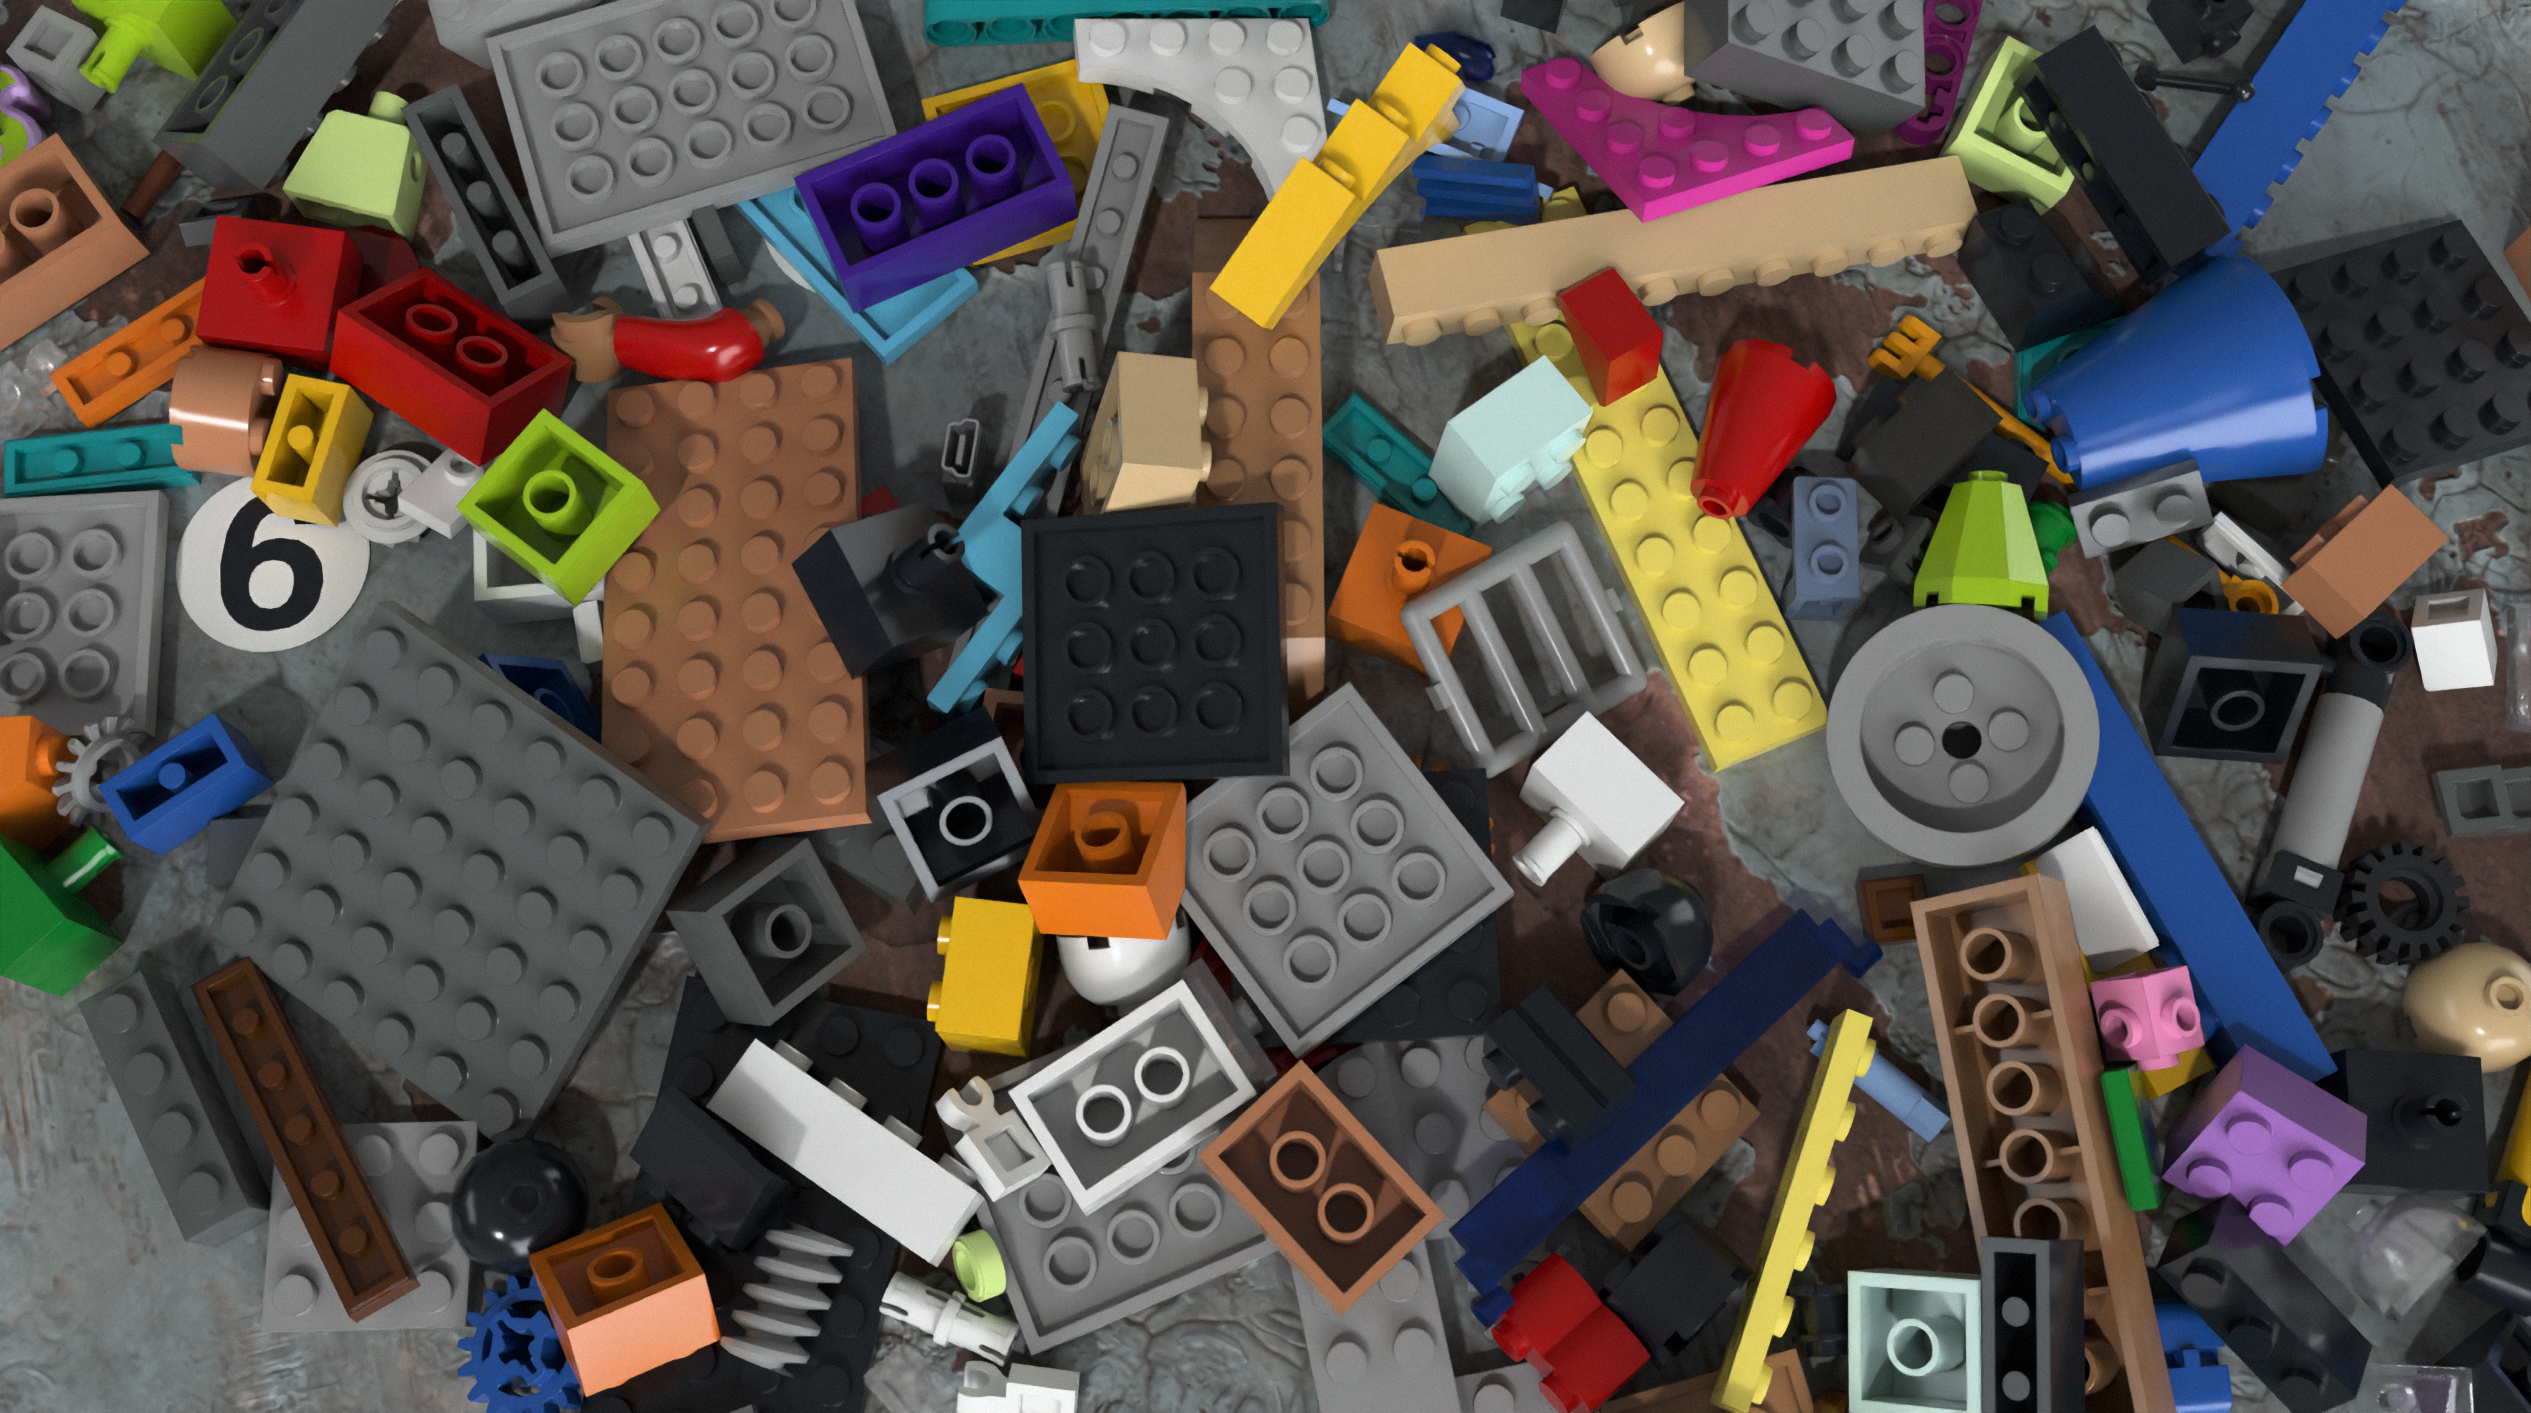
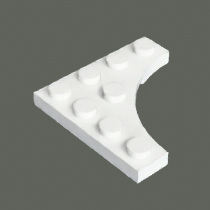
M1309 18L1074 19L1073 41L1078 82L1122 86L1152 95L1157 89H1160L1192 104L1191 112L1210 124L1225 138L1231 134L1244 147L1252 158L1251 168L1264 188L1269 202L1300 158L1303 156L1312 162L1328 140Z

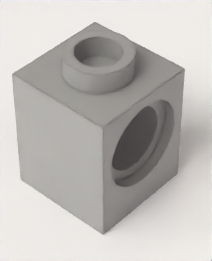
M41 5L7 49L6 53L40 92L86 114L91 112L106 92L105 87L104 89L97 87L79 72V68L82 64H85L100 39L91 28Z

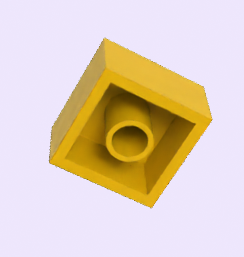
M955 896L953 915H942L938 931L937 953L938 955H945V970L943 981H932L928 997L927 1020L935 1022V1031L950 1050L1029 1059L1046 934L1040 933L1028 904Z

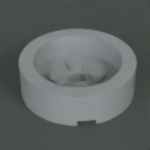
M1949 604L1922 609L1890 623L1872 636L1851 658L1842 672L1830 702L1826 728L1827 753L1832 774L1846 804L1860 824L1874 838L1895 853L1919 864L1953 871L1986 869L2006 865L2032 854L2053 839L2072 819L2088 791L2097 763L2100 739L2099 718L2094 695L2080 666L2068 650L2055 637L2030 620L2006 610L1977 604ZM1954 725H1972L1979 732L1982 739L1981 746L1972 757L1956 759L1944 750L1942 745L1944 733Z

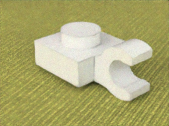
M968 1361L965 1365L964 1387L959 1386L957 1413H1077L1080 1372L1012 1363L1007 1378L991 1363Z

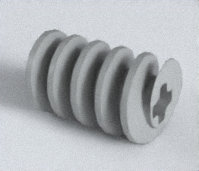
M786 1220L791 1225L789 1230H767L765 1238L780 1251L779 1255L756 1256L754 1265L768 1277L767 1283H745L743 1286V1292L757 1304L756 1309L733 1310L732 1319L746 1331L744 1337L722 1336L720 1345L729 1353L746 1361L795 1378L784 1368L785 1363H807L810 1354L795 1341L796 1337H817L821 1331V1327L806 1313L808 1310H828L832 1304V1301L818 1288V1284L840 1283L843 1278V1274L829 1262L830 1256L850 1257L853 1254L854 1248L849 1244Z

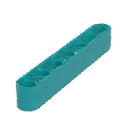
M923 0L924 36L931 43L942 47H972L1074 42V19L1309 18L1310 29H1314L1328 21L1330 6L1329 0Z

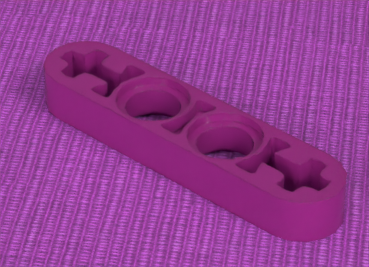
M1983 0L1924 1V55L1933 53L1945 57L1950 63L1951 72L1940 76L1934 75L1925 69V94L1934 95L1927 112L1929 121L1928 123L1918 121L1917 113L1896 126V133L1904 141L1912 145L1924 146L1935 142L1941 137L1954 111ZM1943 4L1953 5L1963 13L1965 22L1956 26L1947 25L1937 17L1935 8Z

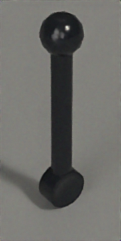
M2150 66L2141 67L2134 78L2135 84L2145 91H2153L2157 86L2230 95L2234 101L2239 103L2250 101L2254 97L2256 90L2253 82L2248 79H2240L2235 83L2171 76L2160 74L2157 69Z

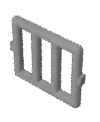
M1559 521L1404 604L1400 610V620L1432 682V685L1426 687L1425 690L1435 710H1446L1474 768H1486L1487 778L1500 774L1558 740L1586 711L1596 718L1644 690L1648 682L1647 675L1616 614L1623 610V607L1613 587L1603 588L1574 527L1566 521ZM1556 551L1618 676L1594 690L1591 689L1531 567L1532 564ZM1507 578L1570 702L1545 718L1542 717L1481 594L1484 590ZM1457 605L1521 731L1494 747L1430 622L1431 619Z

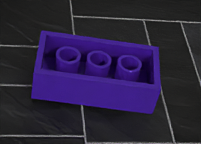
M1019 83L793 178L805 212L853 314L1078 218L1073 182L1023 83Z

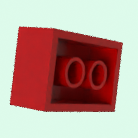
M423 266L338 309L329 370L476 466L481 467L504 453L543 408L559 419L561 417L573 360L428 267Z

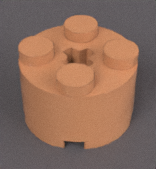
M192 345L189 348L195 355V358L182 356L175 372L170 396L169 425L182 426L184 444L171 443L174 460L183 470L254 478L286 383L282 360L278 359L276 355L269 353Z

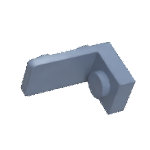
M1798 476L1791 484L1793 577L1780 595V613L1784 620L1843 622L1860 599L1857 483L1853 478Z

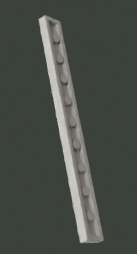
M1110 103L1065 259V271L1070 270V261H1081L1084 263L1090 314L1097 317L1099 331L1093 335L1099 376L1169 131V118ZM1052 308L1006 467L1058 400L1079 414L1080 434L1078 438L1082 439L1095 390L1082 393L1081 385L1076 386L1077 393L1075 394L1062 391L1061 383L1063 381L1057 340L1050 338L1048 323L1053 320ZM1077 454L1063 471L1060 472L1053 468L1039 486L1044 489L1043 497L1027 519L1060 517ZM1016 517L1012 522L1021 528V520ZM978 588L977 590L989 614L956 639L948 669L999 604ZM1021 652L1008 666L1000 661L985 682L994 689L1011 690L1014 680L1013 669L1020 659Z

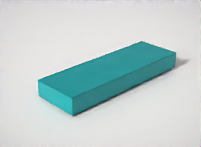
M1353 392L1322 423V450L1389 508L1467 538L1475 532L1473 530V523L1468 517L1464 519L1428 477L1433 459L1357 393Z
M169 422L4 440V498L148 491L201 485V472L183 470L176 464L171 443L184 445L182 426L169 425Z

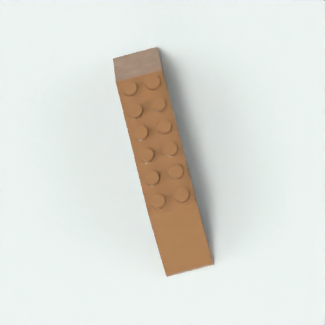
M1195 219L1192 266V359H1196L1198 386L1206 387L1208 391V409L1205 423L1201 427V441L1210 442L1212 451L1209 477L1206 482L1198 481L1196 486L1195 508L1277 502L1284 506L1289 726H1291L1324 701L1325 601L1320 268L1317 269L1273 330L1263 328L1210 289L1258 219ZM1219 779L1194 780V798Z

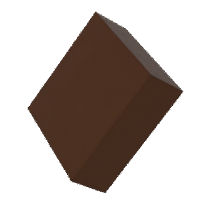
M1923 873L1860 880L1855 884L1866 948L1917 942L1910 902L1928 898Z

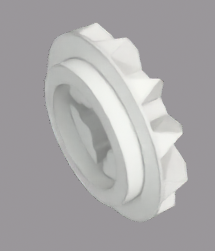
M405 450L381 452L362 462L349 477L343 494L344 513L352 528L366 541L381 543L392 549L395 544L405 541L418 543L420 534L429 527L399 511V508L398 512L394 514L393 519L391 510L384 503L377 501L393 497L395 488L399 487V481L401 489L404 490L431 463L424 457Z

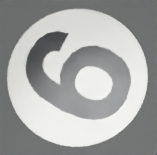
M244 477L214 494L201 506L187 526L181 539L176 559L178 592L184 608L191 619L200 629L216 641L232 648L250 652H277L292 649L306 644L327 632L353 606L362 590L368 573L370 543L352 528L345 516L344 509L337 528L277 516L250 490L253 478Z

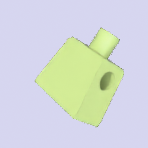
M379 91L375 94L367 116L338 109L326 115L282 188L304 217L342 227L373 225L391 230L407 243L412 244L429 163L413 132L405 126L406 119L400 108L409 105L407 101L392 93Z

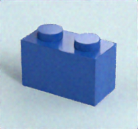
M213 713L98 786V789L128 838L154 853L164 856L209 827L210 820L223 818L273 786L275 782L244 733Z

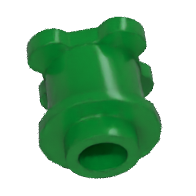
M2045 500L2042 503L2029 501L2027 509L2045 574L2048 578L2049 572H2053L2059 564L2056 558L2064 547H2070L2075 544L2078 533L2073 525L2072 514L2062 505L2050 500Z

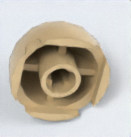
M1684 1L1637 24L1639 28L1624 38L1620 35L1615 37L1589 57L1599 78L1622 94L1636 98H1645L1672 107H1677L1696 95L1692 84L1697 80L1684 76Z
M2489 942L2454 944L2442 949L2443 952L2418 962L2406 979L2401 1005L2404 1018L2410 1016L2412 1027L2418 1035L2413 1040L2422 1053L2481 1057L2482 1074L2506 1070L2531 1055L2530 963L2513 950Z

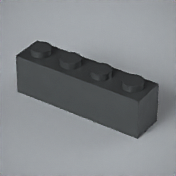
M457 82L400 108L501 305L511 320L531 333L553 322L552 313L565 311L572 313L578 310L552 259L544 249L543 242L486 133Z
M140 970L79 1002L78 1006L185 1242L219 1247L268 1220L270 1216L271 1194L174 985Z

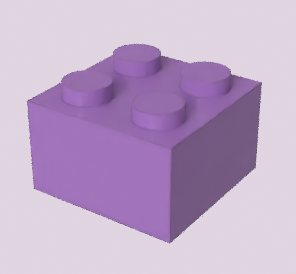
M2244 1044L2168 1130L2161 1178L2206 1205L2228 1194L2264 1233L2283 1250L2365 1165L2367 1115Z

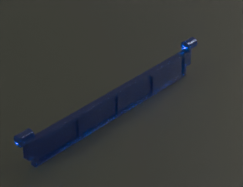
M1799 908L1624 1068L1638 1083L1634 1105H1632L1629 1111L1607 1128H1602L1598 1135L1576 1152H1570L1559 1138L1553 1142L1546 1140L1449 1229V1232L1466 1252L1454 1264L1481 1295L1470 1307L1475 1317L1484 1326L1490 1328L1515 1304L1509 1292L1498 1283L1500 1279L1837 964L1842 962L1843 967L1850 975L1855 978H1861L1882 959L1883 951L1879 945L1869 938H1864L1856 946L1831 917L1824 920L1818 926L1803 908Z

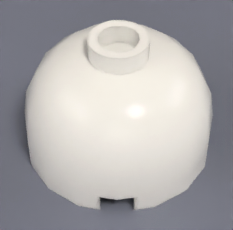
M1178 906L1167 940L1056 934L1063 969L1068 981L1078 994L1096 1005L1117 1006L1118 1016L1125 1017L1179 982L1186 974L1191 957V937L1186 910Z

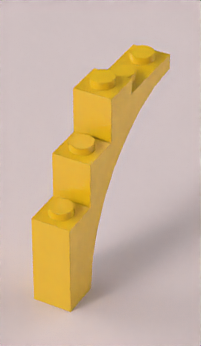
M1409 42L1368 102L1365 104L1356 98L1314 160L1310 162L1303 156L1300 158L1210 289L1261 327L1273 330L1330 252L1383 190L1427 149L1439 143L1447 145L1461 124L1452 109L1466 89L1462 79L1455 75L1461 65L1432 43L1423 52Z

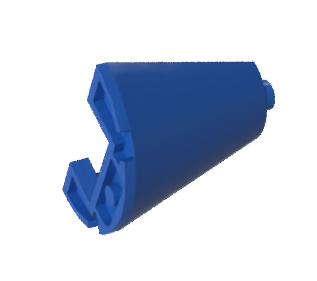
M2228 252L2209 257L2197 264L2038 379L2027 389H2024L2022 395L2023 404L2030 420L2035 424L2041 423L2043 429L2050 427L2054 431L2056 437L2052 438L2050 443L2053 460L2062 473L2070 474L2079 492L2194 458L2196 459L2203 482L2307 474L2321 468L2327 448V407L2322 404L2314 407L2312 395L2314 387L2309 381L2321 376L2311 342L2297 312L2281 287L2260 265L2246 256L2232 260Z

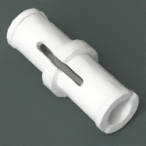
M897 1271L891 1279L879 1308L882 1314L889 1315L900 1321L903 1320L932 1334L933 1342L946 1347L950 1342L980 1354L982 1357L1002 1367L1008 1361L1021 1330L1018 1323L998 1317L968 1303V1296L963 1293L954 1291L950 1295L920 1283L918 1280L900 1271Z

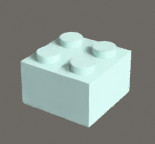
M1543 355L1447 421L1428 477L1464 519L1468 517L1473 523L1474 531L1492 518L1497 524L1502 523L1522 507L1526 501L1524 496L1539 485L1544 490H1548L1559 483L1571 471L1573 465L1569 462L1570 458L1586 441L1582 434L1593 410L1551 361Z
M1898 1268L1848 1271L1849 1413H1982L1981 1274Z

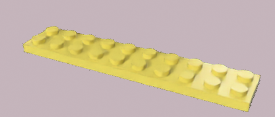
M1572 186L1554 193L1551 201L1540 198L1541 213L1536 224L1588 215L1575 187ZM1481 220L1465 226L1462 236L1525 225L1506 223L1501 220L1497 222ZM1559 315V317L1549 323L1538 326H1528L1524 322L1503 325L1523 369L1545 355L1593 410L1582 434L1586 441L1570 458L1569 462L1573 465L1571 471L1712 772H1718L1827 728V707L1735 518L1718 519L1706 514L1698 507L1697 500L1690 491L1699 443L1660 363L1655 380L1603 407L1597 401L1563 315Z

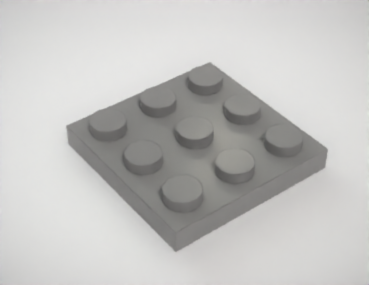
M475 1121L341 1124L421 1285L358 1323L348 1316L274 1163L260 1332L283 1333L474 1327L466 1317L469 1312H475L478 1264L466 1257L459 1246V1242L453 1235L448 1208L457 1177L471 1158L484 1150L485 1135L478 1131V1123Z

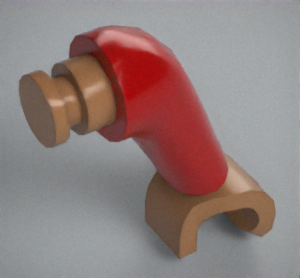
M600 296L592 301L593 313L586 315H574L566 311L552 313L555 326L550 328L555 349L573 360L570 376L577 381L585 383H600L613 380L623 375L626 368L674 381H701L708 384L728 382L760 366L764 358L763 349L767 348L769 343H774L781 339L785 334V325L780 313L770 302L761 298L750 303L747 309L743 308L737 311L734 308L724 306L706 317L677 320L623 314L618 303L605 296Z

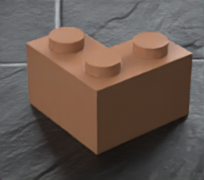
M2390 484L2372 500H2369L2362 493L2358 494L2335 516H2332L2304 542L2305 544L2289 558L2296 565V570L2280 586L2337 640L2368 617L2434 554L2449 537L2398 489Z

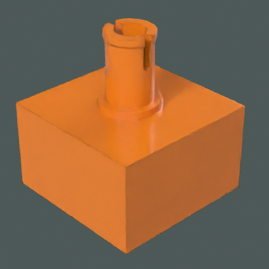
M1374 502L1328 610L1325 637L1429 677L1400 620V610L1404 604L1490 559L1493 547ZM1458 605L1430 620L1449 660H1451L1466 623Z

